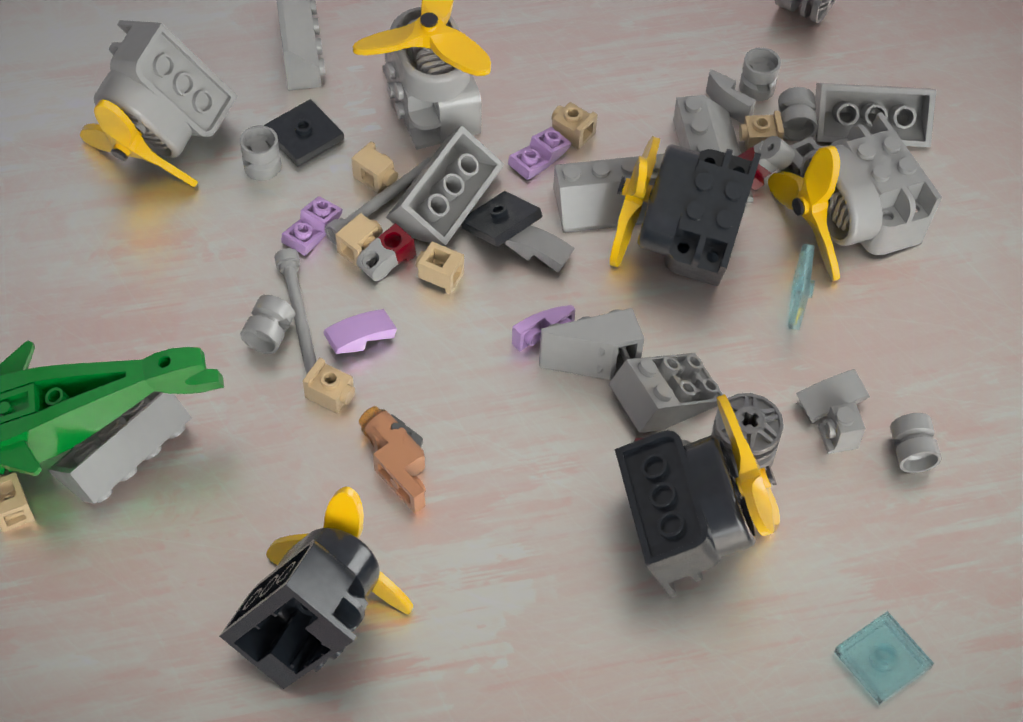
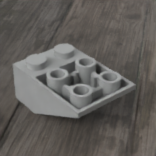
M633 309L612 310L607 314L594 317L586 316L577 321L564 324L556 323L542 328L539 352L540 368L612 380L626 359L642 357L644 336Z
M696 353L626 359L609 383V386L639 433L664 430L718 406L716 397L723 395L718 384L712 379Z

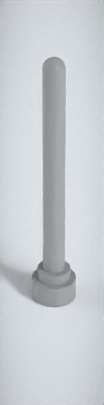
M431 158L424 160L347 218L334 219L325 226V233L330 241L336 245L335 234L357 215L362 213L366 217L370 216L409 187Z
M287 248L278 251L274 258L277 270L285 275L291 306L295 311L294 320L306 374H308L317 361L297 278L300 266L297 250Z

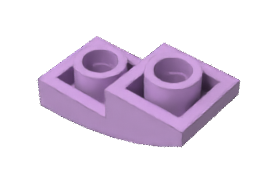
M550 127L532 136L529 146L511 154L508 165L526 180H529L558 160L571 147L572 143L553 127Z
M318 196L301 210L300 220L282 233L281 243L306 256L326 236L325 226L332 220L339 219L343 209Z
M572 305L555 307L520 321L512 327V345L519 351H522L529 345H535L540 340L542 328L556 323L564 324L574 321L575 308Z
M381 309L361 313L339 321L326 328L324 336L335 353L340 354L364 351L367 341L394 338L397 328L385 310Z

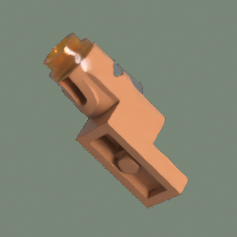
M373 406L361 415L359 425L361 426V432L370 440L376 450L373 453L374 470L416 514L425 507L426 488L417 477L425 469V455L421 448L423 438L393 414L390 415L385 409Z

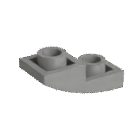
M711 70L708 76L706 93L711 100L728 110L730 117L744 124L745 116L753 115L756 100L736 91L735 80Z
M531 225L504 243L527 261L535 255L557 273L575 249L557 236Z
M855 369L825 379L796 393L811 423L827 416L831 406L851 402L858 404L870 397Z

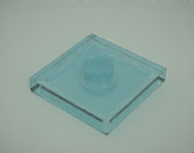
M804 244L801 247L792 281L788 329H800L808 298H812L815 280H811L814 245Z
M888 611L839 644L834 650V653L879 705L919 678L934 665L933 661Z

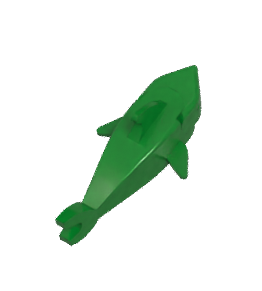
M26 341L0 364V475H3L8 470L9 472L16 471L37 476L42 471L39 463L74 448V446L110 424L152 392L157 391L168 394L208 392L224 388L223 376L218 369H206L205 354L198 347L171 348L154 353L141 360L62 364L28 369L35 350V344L31 341Z

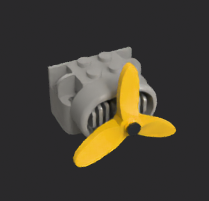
M422 0L421 7L409 9L400 14L393 21L390 30L362 38L352 46L353 53L357 55L385 53L386 63L382 65V70L387 79L388 95L390 99L395 98L397 116L399 119L404 120L416 150L442 144L461 125L472 135L481 134V96L473 75H488L491 72V61L488 54L475 41L460 32L455 20L450 16L454 0Z
M120 20L117 25L127 35L122 43L112 42L109 50L113 54L110 62L111 71L107 74L93 98L96 105L94 114L99 124L84 125L80 132V137L90 146L110 152L122 161H126L129 156L146 160L195 188L198 181L160 156L166 158L178 157L192 135L201 137L214 135L238 96L162 23Z
M882 112L876 114L870 132L861 124L855 125L850 129L847 138L837 140L830 146L808 152L803 158L800 176L780 171L773 173L768 178V186L773 196L788 209L793 210L797 216L802 215L811 226L824 265L832 281L839 280L840 273L831 239L842 246H849L860 242L866 251L874 255H885L922 244L942 199V196Z

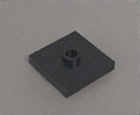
M311 99L264 125L272 128L277 133L279 148L297 167L344 140V133Z
M503 191L469 213L462 222L461 227L498 247L541 219L543 215L539 207L507 191Z

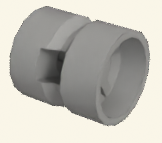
M754 48L747 52L739 83L741 93L748 95L756 101H764L773 96L781 66V60L777 53L768 48Z
M793 87L783 91L778 99V108L784 128L783 137L791 141H802L808 137H813L818 129L814 93L804 87Z
M262 125L246 129L240 137L245 173L254 180H270L277 176L281 170L277 133L272 128Z
M262 295L251 312L253 316L248 318L240 335L244 343L250 348L261 353L272 354L278 350L285 336L284 332L288 330L295 316V311L290 304L279 297Z
M910 413L895 419L891 423L890 430L894 444L897 447L896 454L901 470L909 473L928 471L941 462L937 440L933 437L935 431L929 415Z

